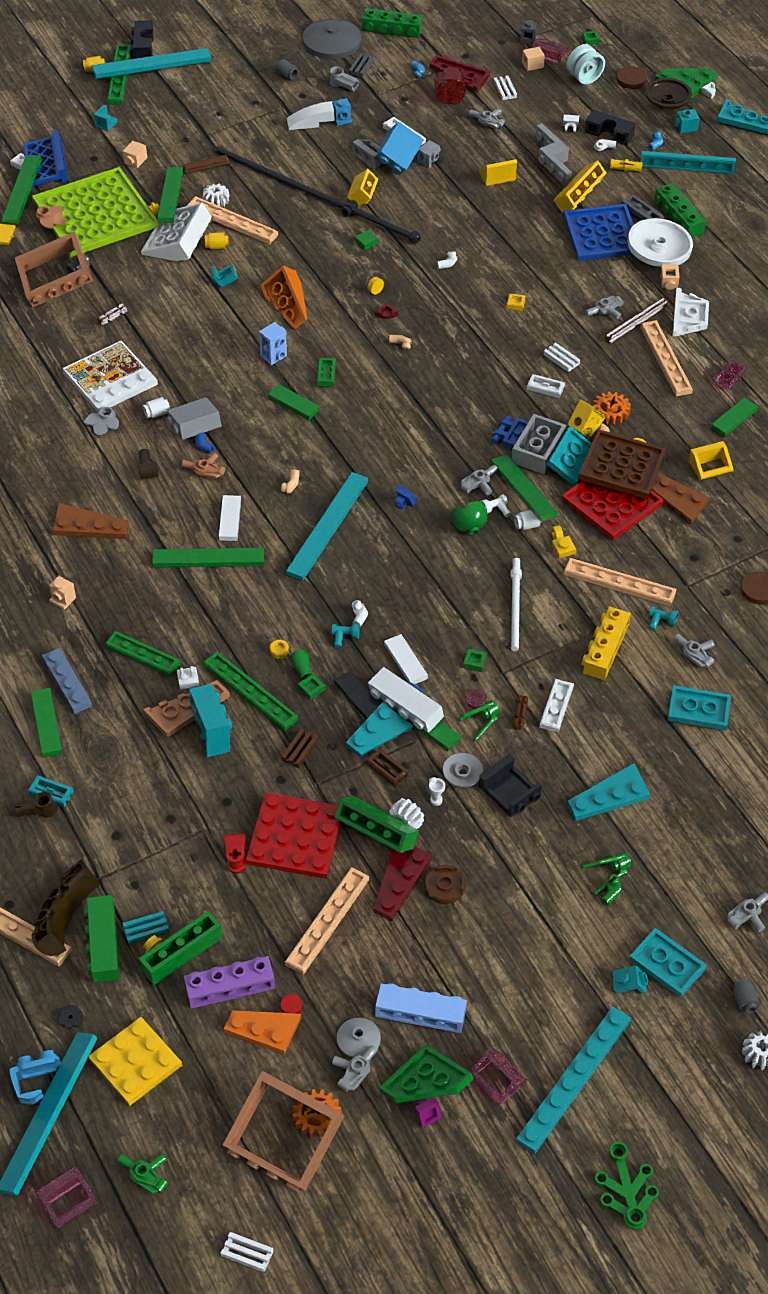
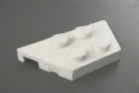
M676 288L673 323L674 337L707 329L708 300L699 298L692 293L689 295L681 292V288Z

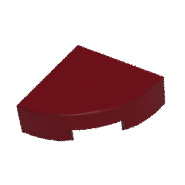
M386 303L375 311V316L382 319L394 318L398 316V310Z

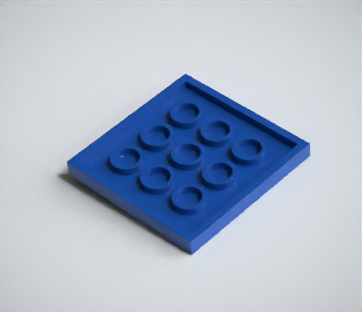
M626 204L564 211L563 216L578 261L633 254L628 247L627 240L629 231L634 225Z

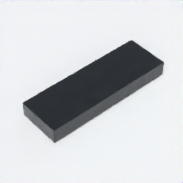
M351 671L334 679V684L366 720L379 707L380 704Z

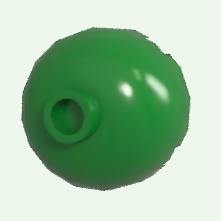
M478 501L466 503L467 507L462 509L460 505L450 512L452 522L457 530L469 533L470 535L479 533L488 518L485 504Z

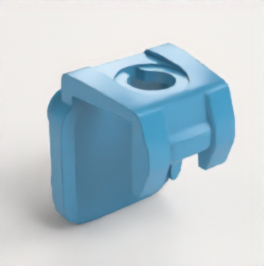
M53 1050L41 1052L39 1060L35 1061L31 1059V1056L20 1057L17 1059L18 1063H16V1066L10 1068L11 1080L21 1104L33 1105L43 1099L44 1095L41 1089L22 1094L19 1080L56 1072L58 1067L61 1066V1061L54 1054Z

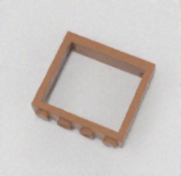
M75 231L15 257L25 295L32 307L93 281L81 242ZM76 250L82 269L31 290L26 271Z
M262 1071L223 1146L229 1149L227 1153L237 1159L240 1156L247 1158L246 1164L257 1170L260 1166L267 1169L266 1175L277 1181L279 1177L287 1181L286 1186L295 1191L301 1188L306 1191L344 1115ZM268 1085L332 1119L301 1180L237 1145Z

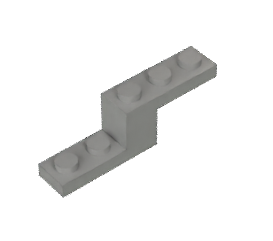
M541 123L537 125L536 138L544 147L539 149L538 160L558 181L567 186L571 182L572 171L563 163L568 161L569 148Z

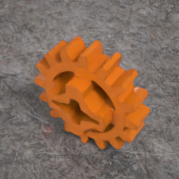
M609 391L608 395L601 393V397L596 396V400L593 401V406L606 416L604 419L606 424L609 421H612L613 424L616 421L622 423V419L627 420V416L630 415L631 403H628V398L623 399V394L618 396L617 392L611 394Z
M312 1089L311 1095L304 1092L308 1096L341 1113V1107L338 1106L339 1100H332V1093L326 1096L323 1089L320 1091V1094H316L315 1089ZM297 1101L298 1105H293V1121H296V1129L302 1128V1135L309 1132L310 1138L318 1134L319 1139H322V1133L326 1132L332 1119L328 1121L325 1115ZM307 1107V1111L302 1115L304 1108Z

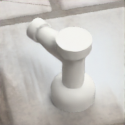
M504 494L492 501L486 499L480 501L485 504L487 514L492 511V508L498 506L505 517L511 515V512L506 507L508 500Z
M430 778L429 790L432 793L430 802L434 806H439L442 804L441 794L445 790V782L439 778Z

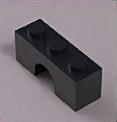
M152 20L135 21V25L132 27L131 54H134V59L153 56L152 42L154 31Z
M592 110L585 122V133L599 137L603 132H611L614 134L613 141L627 146L634 136L636 123Z

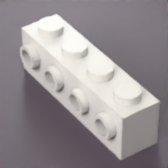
M385 667L368 682L371 690L370 694L375 699H381L391 709L394 708L398 711L401 717L411 720L420 730L424 729L429 733L444 717L441 705Z

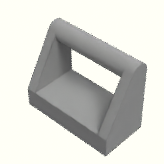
M357 139L353 142L354 156L373 169L384 164L376 157V152L380 148L379 145L371 140Z

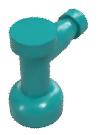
M652 606L649 617H652L648 628L651 631H655L660 618L667 620L669 625L674 626L678 618V611L672 610L668 613Z
M354 623L351 627L332 624V635H335L334 647L341 648L343 634H351L352 638L358 639L360 624Z

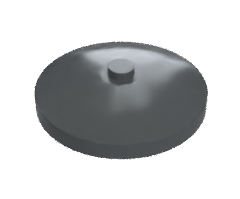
M334 18L322 19L310 24L304 30L303 45L309 53L320 58H344L352 55L360 48L361 32L356 25L349 21Z

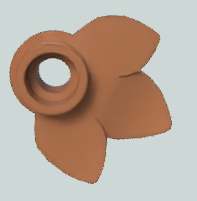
M42 206L37 209L36 218L40 220V224L45 228L51 229L53 225L59 226L66 223V218L61 215L64 210L63 207L52 206L48 208Z

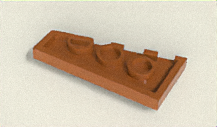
M657 473L651 490L664 499L665 505L669 504L674 508L675 513L679 516L683 515L686 521L692 524L708 504L709 497Z
M59 503L53 534L126 539L129 522L125 519Z

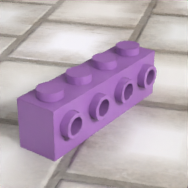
M269 956L255 957L245 962H234L224 967L217 966L202 972L195 971L184 976L191 1009L275 989V980Z

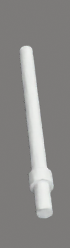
M514 558L510 572V578L512 579L511 650L518 651L519 594L522 571L520 570V559Z

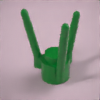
M493 700L459 717V721H462L479 713L484 720L489 719L475 736L474 741H477L490 725L498 720L496 715L500 713V709Z
M622 852L610 858L582 865V868L585 869L610 863L611 869L618 871L616 875L621 877L628 873L627 868L631 867V860L626 852ZM607 882L594 892V895H598L606 889Z

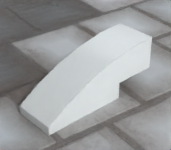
M332 101L315 104L292 114L287 118L288 129L319 127V122L334 121Z

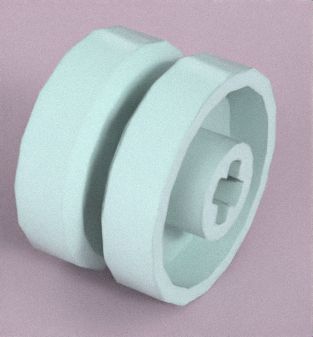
M582 44L571 52L566 68L580 83L590 84L602 74L605 68V59L592 46Z

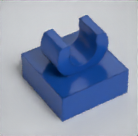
M401 485L395 490L398 495L395 502L399 508L404 509L407 503L414 506L417 502L414 493Z

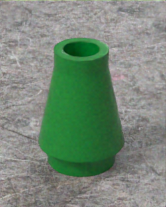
M305 650L293 652L290 661L301 679L304 680L312 675L309 655Z

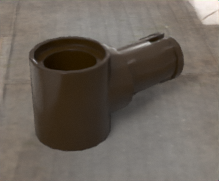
M141 449L139 451L140 464H138L141 480L159 477L157 463L151 459L149 450Z
M48 792L38 793L30 802L14 805L16 817L28 814H41L43 817L49 818L55 815L58 809L51 794Z

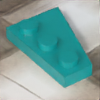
M382 702L349 738L345 746L361 758L387 741L410 731L413 725Z

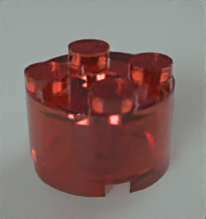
M445 68V71L441 73L439 71L436 74L434 84L438 101L446 104H459L466 94L465 80L461 71L456 68Z

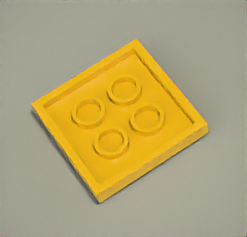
M142 1017L88 1056L89 1061L128 1106L132 1105L182 1066V1061Z

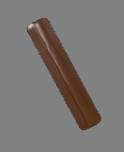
M227 155L187 163L183 165V170L187 174L228 164L229 159Z

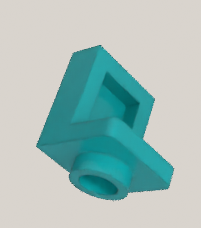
M233 264L220 271H217L214 266L211 267V279L215 284L218 283L221 288L238 279Z
M637 965L613 971V987L617 994L638 989L642 994L646 993L648 978L646 973Z

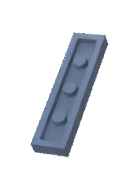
M58 648L43 654V661L73 713L76 714L92 707L91 700L61 649Z

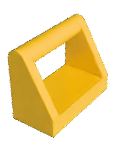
M724 441L691 449L689 463L699 480L733 472V465ZM719 459L725 465L724 467L705 472L701 468V464Z

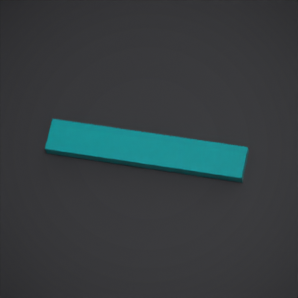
M642 151L640 162H642V167L734 174L736 158Z

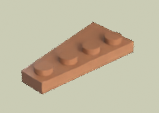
M218 680L209 683L213 685L215 691L219 692L220 703L230 697L229 691ZM185 693L178 695L176 699L169 702L166 700L162 701L156 707L143 709L144 715L167 738L195 720L189 694Z

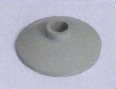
M468 753L454 754L443 765L445 779L457 787L475 785L479 781V775L483 773V766L479 759Z
M353 1018L341 1025L337 1033L338 1047L345 1055L351 1058L358 1055L362 1056L370 1045L378 1049L381 1041L378 1027L372 1021L365 1018ZM362 1033L363 1035L358 1037L355 1034Z

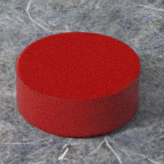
M288 994L282 998L281 1011L283 1013H301L303 1005L302 999L298 995Z

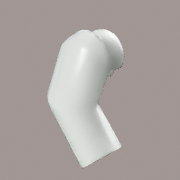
M601 139L595 143L594 148L597 151H602L606 148L615 149L616 141Z
M450 251L447 253L448 258L446 260L437 261V268L452 267L457 261L456 252Z
M356 600L352 603V608L356 615L353 624L358 623L361 627L368 616V611L364 604Z

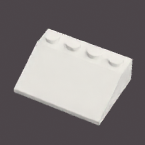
M201 202L177 208L174 223H159V227L154 228L141 254L172 261L189 259L212 218L204 204Z

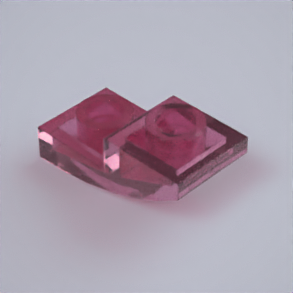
M731 360L726 369H722L715 383L729 390L732 389L746 372L747 366Z

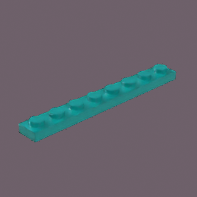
M612 1006L518 1135L516 1143L534 1155L626 1029L631 1021V1017Z

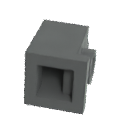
M533 20L522 22L520 44L535 45L537 23H534Z

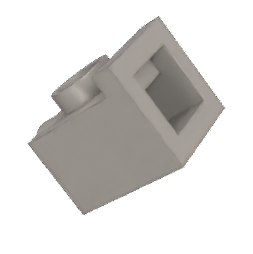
M430 140L417 151V162L430 168L431 163L439 158L440 146Z

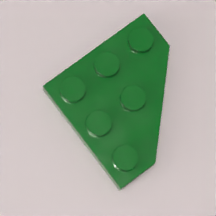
M708 68L663 69L655 75V80L673 78L686 83L692 91V99L701 92V87L716 81L718 74Z
M425 1044L379 1089L381 1094L393 1102L402 1103L458 1094L473 1080L471 1072Z

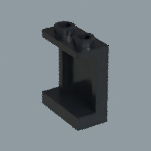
M508 754L479 775L478 787L512 817L516 813H521L531 802H536L541 797L542 785L540 783L534 785L514 766L515 759Z

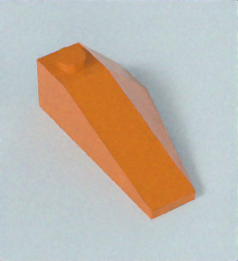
M282 266L260 286L265 298L274 305V308L283 315L284 319L294 329H297L308 320L302 285L296 270Z

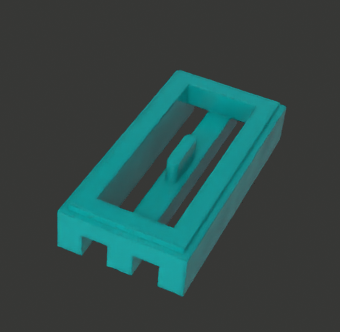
M37 775L28 789V794L35 797L40 792H48L51 794L56 805L65 807L66 801H69L70 795L74 793L72 787ZM38 783L43 784V785H46V786H49V787H44V786L38 785ZM54 789L65 792V794L55 791Z
M163 911L122 923L128 944L169 932ZM163 925L162 927L150 930V928ZM142 931V933L130 936V934Z

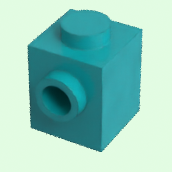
M695 109L677 111L674 124L680 133L698 131L700 118Z

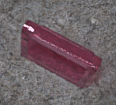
M542 38L535 39L533 42V48L540 47L545 55V59L560 63L569 51L567 46Z
M489 1048L469 1071L472 1073L473 1080L498 1105L504 1103L527 1082V1079L498 1050ZM491 1062L512 1081L502 1094L479 1073Z
M77 1166L36 1192L39 1202L57 1229L98 1202ZM80 1185L88 1198L57 1217L50 1204Z

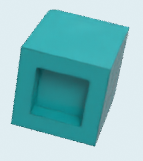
M105 105L94 114L95 127L109 131L118 122L117 118L107 114V106Z

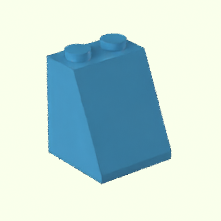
M397 122L387 131L376 157L382 163L392 167L394 172L402 174L409 167L424 139L402 123Z

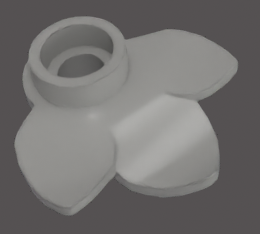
M106 406L102 407L99 413H91L85 419L84 424L92 425L96 435H103L109 429L116 430L119 427V420L116 418L115 411L111 407Z

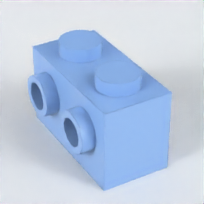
M274 322L259 331L260 356L273 365L287 356L286 330L282 326Z

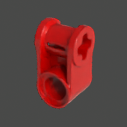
M245 833L224 835L228 870L232 873H241L246 868Z

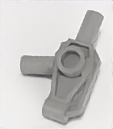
M499 108L493 112L482 111L480 113L472 109L469 111V115L478 118L479 123L483 126L501 128L505 124L503 119L496 117L501 114Z
M619 296L603 298L596 302L595 307L585 310V314L590 316L596 313L602 315L609 313L614 318L619 319L621 313L616 311L615 308L622 306L624 302Z
M492 465L485 471L483 469L474 471L461 481V488L466 493H469L472 489L481 487L486 495H490L492 490L487 482L490 481L489 476L498 471L497 466Z
M680 634L674 637V640L683 647V654L699 667L708 668L714 663V659L705 652V650L715 646L712 639L699 644L692 640L688 642Z
M763 892L755 900L745 899L728 913V923L737 929L742 923L751 920L757 931L762 932L766 927L758 915L762 911L761 905L768 900V894Z
M370 1045L362 1056H354L351 1061L335 1056L332 1064L347 1069L337 1086L346 1092L356 1090L370 1072L369 1061L378 1051L377 1048Z

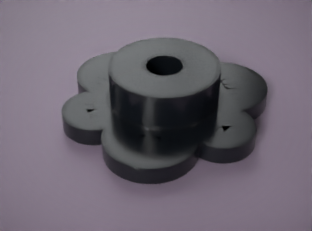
M71 1005L67 1009L60 1011L61 1016L58 1018L60 1025L71 1029L73 1026L78 1027L82 1024L81 1017L83 1013L76 1006Z

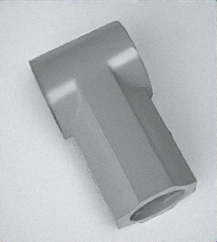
M339 66L332 67L330 69V85L333 87L342 86L354 92L359 85V80L343 73V68Z

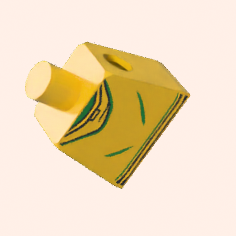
M580 399L568 422V426L573 427L581 435L590 439L606 416L594 406Z

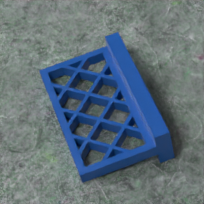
M58 130L52 131L51 137L24 144L25 156L40 155L45 160L43 163H40L36 174L40 178L34 180L32 186L59 179L62 180V183L68 182L63 143ZM36 147L33 151H31V150L28 149V148ZM40 149L44 150L41 154L37 153ZM48 152H51L52 154L49 157L46 156ZM43 169H46V172L44 174L41 173ZM51 172L56 173L55 175L49 176Z

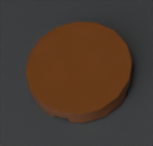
M628 66L623 67L617 72V82L624 88L628 86L630 89H637L645 85L647 74L641 68Z
M752 572L743 578L741 593L748 598V601L755 604L768 603L767 573Z
M436 866L425 877V892L436 903H454L465 893V876L454 866Z

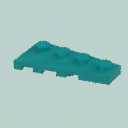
M726 99L718 115L717 122L768 135L767 116H759L756 111H747L743 109L742 105L737 104L735 106L731 104L730 100Z
M633 763L568 800V807L574 820L578 821L648 800L651 794L636 765Z

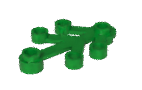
M614 1142L610 1146L609 1157L616 1162L621 1185L609 1178L607 1173L603 1171L595 1174L594 1183L601 1188L607 1187L624 1198L627 1207L614 1200L613 1195L610 1193L601 1195L600 1205L604 1209L611 1208L624 1216V1222L630 1229L640 1230L647 1222L645 1211L652 1201L657 1200L659 1189L654 1185L647 1186L644 1197L638 1206L635 1196L644 1182L652 1177L653 1168L649 1164H642L639 1168V1174L631 1184L625 1162L628 1148L622 1142ZM620 1152L622 1156H615L614 1153ZM647 1169L650 1173L644 1174L642 1170ZM603 1177L605 1178V1181L600 1182L597 1178ZM648 1191H654L656 1195L650 1196ZM608 1198L611 1203L606 1204L603 1202V1199ZM636 1216L639 1218V1221L634 1222L631 1217Z

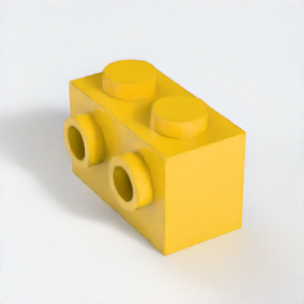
M367 168L354 177L347 198L350 201H356L358 207L363 204L366 205L372 198L378 178Z

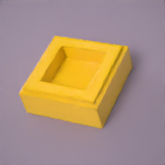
M509 294L507 309L523 311L526 296Z

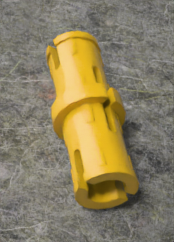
M611 159L610 169L624 170V172H627V170L641 172L642 162L629 161V159Z

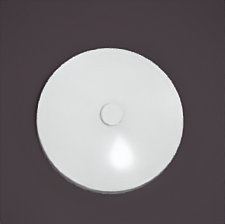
M657 218L645 219L636 223L630 229L627 240L628 247L635 257L647 264L662 267V264L680 265L690 257L693 248V240L682 226L669 220Z

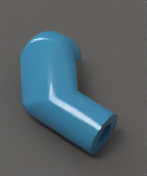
M414 60L411 63V67L416 70L414 72L415 76L420 78L421 75H424L425 68Z
M660 131L653 132V142L648 144L650 151L663 144V137Z

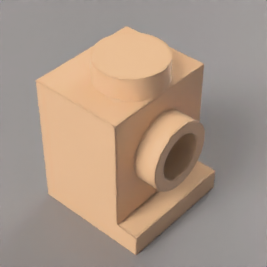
M662 264L660 274L661 288H666L667 290L678 288L679 265ZM666 271H674V274H666Z
M58 576L49 585L51 592L50 603L65 610L75 600L74 583Z

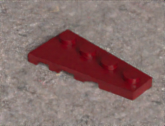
M435 55L430 62L431 69L477 93L490 77V71L439 55Z
M416 846L402 853L392 849L375 902L374 913L393 921L431 862L432 854Z

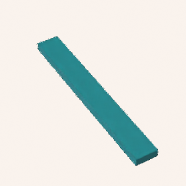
M204 48L92 65V71L95 78L98 79L210 62L212 57L208 49Z
M353 472L350 474L286 570V575L301 581L305 579L367 485V477Z
M76 1033L61 1066H59L0 1181L1 1194L18 1196L97 1040L94 1034Z

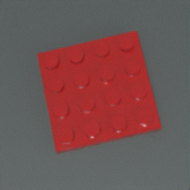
M586 481L578 483L564 493L561 498L564 503L613 541L664 504V499L652 490L648 499Z
M265 792L246 857V864L327 879L341 825V820L335 818L338 805Z

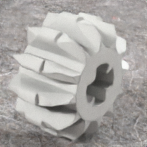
M220 183L217 185L212 184V186L207 185V188L203 189L202 199L217 206L225 207V204H228L229 192L225 185L220 186Z
M400 799L394 803L389 811L391 816L416 829H419L424 821V814L420 811L421 808L417 807L416 803H412L410 799Z
M761 1031L757 1033V1036L751 1033L748 1039H745L743 1042L742 1055L746 1056V1063L752 1062V1068L756 1067V1065H759L761 1070L765 1069V1066L768 1067V1034L763 1036Z

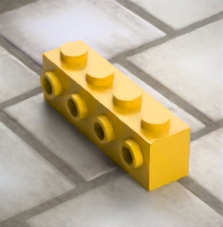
M597 160L586 165L553 200L562 213L574 210L577 204L583 201L585 196L593 190V187L601 182L606 171Z
M610 606L607 613L603 612L600 619L601 626L596 627L595 639L589 643L588 655L584 654L581 665L584 666L583 674L605 681L629 626L631 613Z

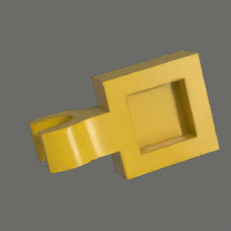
M560 525L552 527L554 530L552 533L554 539L552 540V547L558 558L576 554V548L570 536H563Z

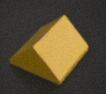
M517 160L490 164L478 169L485 185L489 186L516 180Z

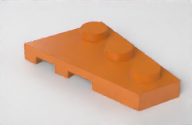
M232 1010L224 1027V1033L285 1055L301 1020V1014Z

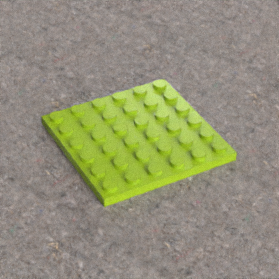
M120 167L32 196L37 208L42 206L48 208L60 206L64 208L61 215L66 218V223L59 226L53 225L51 229L57 238L75 231L84 253L159 227L157 218ZM76 250L68 253L70 257L77 255Z

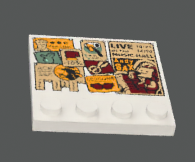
M122 341L63 368L65 376L98 413L102 407H112L158 385L157 379Z

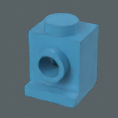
M347 99L332 101L334 120L337 126L352 123L349 101Z

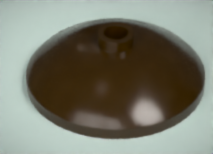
M673 78L654 80L646 88L647 99L656 107L667 110L678 109L687 105L692 96V91L686 83Z

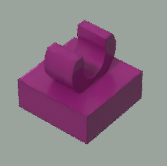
M435 1097L429 1100H416L418 1106L415 1107L418 1123L422 1128L442 1118L439 1102Z

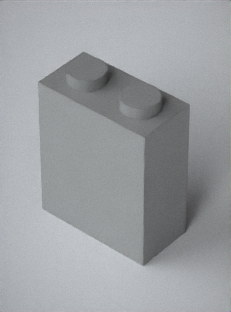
M206 397L167 410L169 415L167 417L168 425L173 428L175 434H178L182 440L222 427L219 411Z

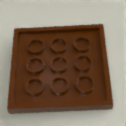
M598 429L578 479L648 499L666 448Z

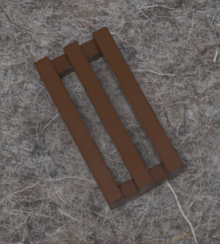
M301 728L281 756L282 761L299 768L318 742L319 736L316 734L313 736L312 732H305V729ZM311 740L302 752V754L300 755V757L297 759V761H294L297 755L303 749L304 745L307 743V741Z
M378 749L366 760V764L394 787L403 780L404 776L407 777L409 775L407 769L382 749ZM378 756H380L386 762L384 763L382 760L378 758ZM388 764H390L393 768L400 772V774H398L392 768H390Z

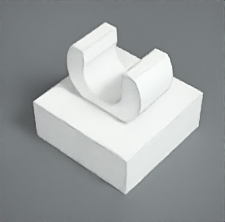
M564 115L563 126H565V132H567L568 127H573V133H575L576 127L579 124V116Z
M190 666V668H180V670H177L180 690L199 687L196 667Z

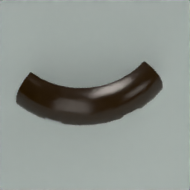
M82 859L62 876L63 881L57 887L50 889L36 912L33 921L35 930L32 933V941L35 948L44 955L54 956L66 951L64 934L70 918L82 901L101 885Z

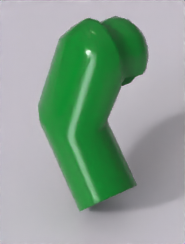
M616 874L608 877L607 893L601 897L602 903L606 906L613 902L621 893L620 878Z

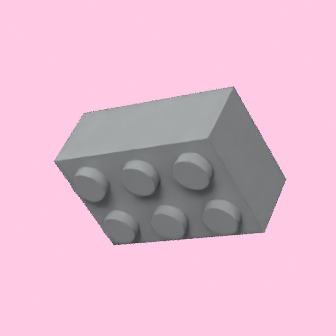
M533 414L512 449V461L518 466L545 474L549 467L546 462L564 434L566 425Z

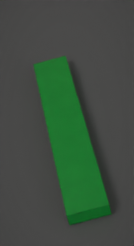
M116 45L114 62L130 60L131 45ZM128 74L111 76L107 98L108 105H123Z
M40 155L25 156L1 220L3 224H19L42 161Z
M183 167L167 168L157 217L158 223H174L184 173Z
M507 454L491 459V465L497 466V472L540 522L557 517L555 508Z
M264 548L153 549L152 564L153 568L264 566Z
M218 651L203 662V666L283 731H286L298 721V715Z

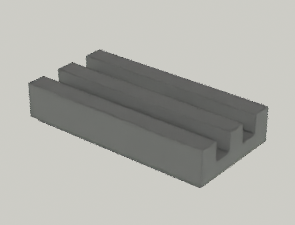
M360 53L349 69V74L363 78L374 62V56L368 58V55L363 56Z

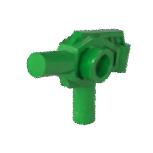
M162 1153L149 1163L143 1160L134 1162L124 1154L119 1156L117 1162L129 1169L130 1179L149 1193H161L168 1185V1182L160 1178L154 1171L167 1161Z

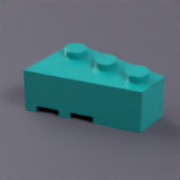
M212 684L189 689L191 709L196 724H199L202 731L200 737L202 741L206 740V756L210 757L230 752V730H232V723L230 718H226L224 704H220L219 692L214 690Z

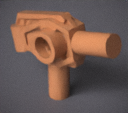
M215 452L207 460H197L196 463L187 460L182 461V467L194 469L196 475L202 477L221 478L226 470L223 466L218 467L213 464L218 458Z

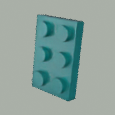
M569 426L546 464L574 486L579 480L580 470L592 443L573 427Z
M673 685L668 721L727 730L731 695Z
M656 928L629 957V961L680 998L707 968V964Z

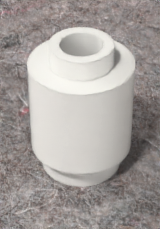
M163 397L148 401L143 405V411L147 419L168 414L167 410L170 409L167 399L164 400Z
M531 510L519 512L518 515L514 516L517 529L527 530L539 527L541 523Z

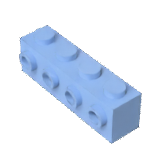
M381 983L376 1002L375 1017L461 1033L467 1000L458 996H443L437 992L428 993L419 991L416 988H402L391 983Z

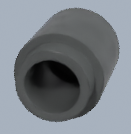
M282 59L277 63L276 71L279 74L292 80L297 77L298 69L295 65L286 59Z
M77 255L65 265L66 271L69 274L82 269ZM85 255L88 266H90V259Z
M747 979L737 981L733 985V994L739 1010L747 1014L755 1012L760 1006V1001L754 985Z

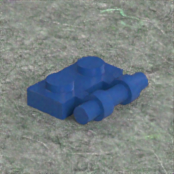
M506 416L499 423V428L494 431L491 442L497 444L498 441L503 440V446L513 449L528 421L516 418L512 422V418Z

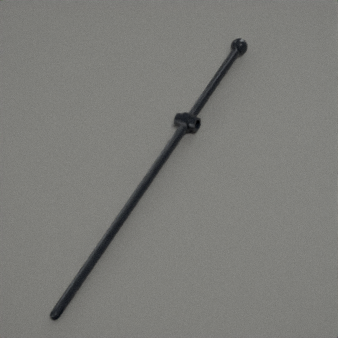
M218 146L215 148V151L221 155H227L232 160L342 208L341 212L346 217L353 214L407 237L413 244L418 243L421 239V235L417 231L409 232L358 209V204L354 200L344 203Z

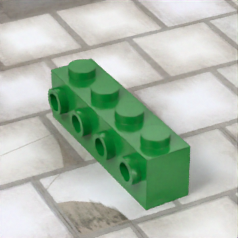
M365 8L362 17V31L419 38L423 28V15Z
M673 183L656 188L654 202L672 222L682 226L691 237L704 233L706 220Z
M355 796L340 799L335 818L341 820L344 824L356 828L361 833L369 835L378 842L384 843L401 853L414 848L419 833L418 829Z
M113 895L87 898V906H84V917L88 919L89 923L85 925V935L90 940V943H86L87 956L91 957V962H87L88 975H92L94 983L120 980Z
M207 911L139 958L141 972L153 986L222 939L221 924Z

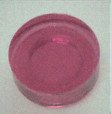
M471 690L467 694L466 703L470 708L476 709L486 703V695L481 690Z

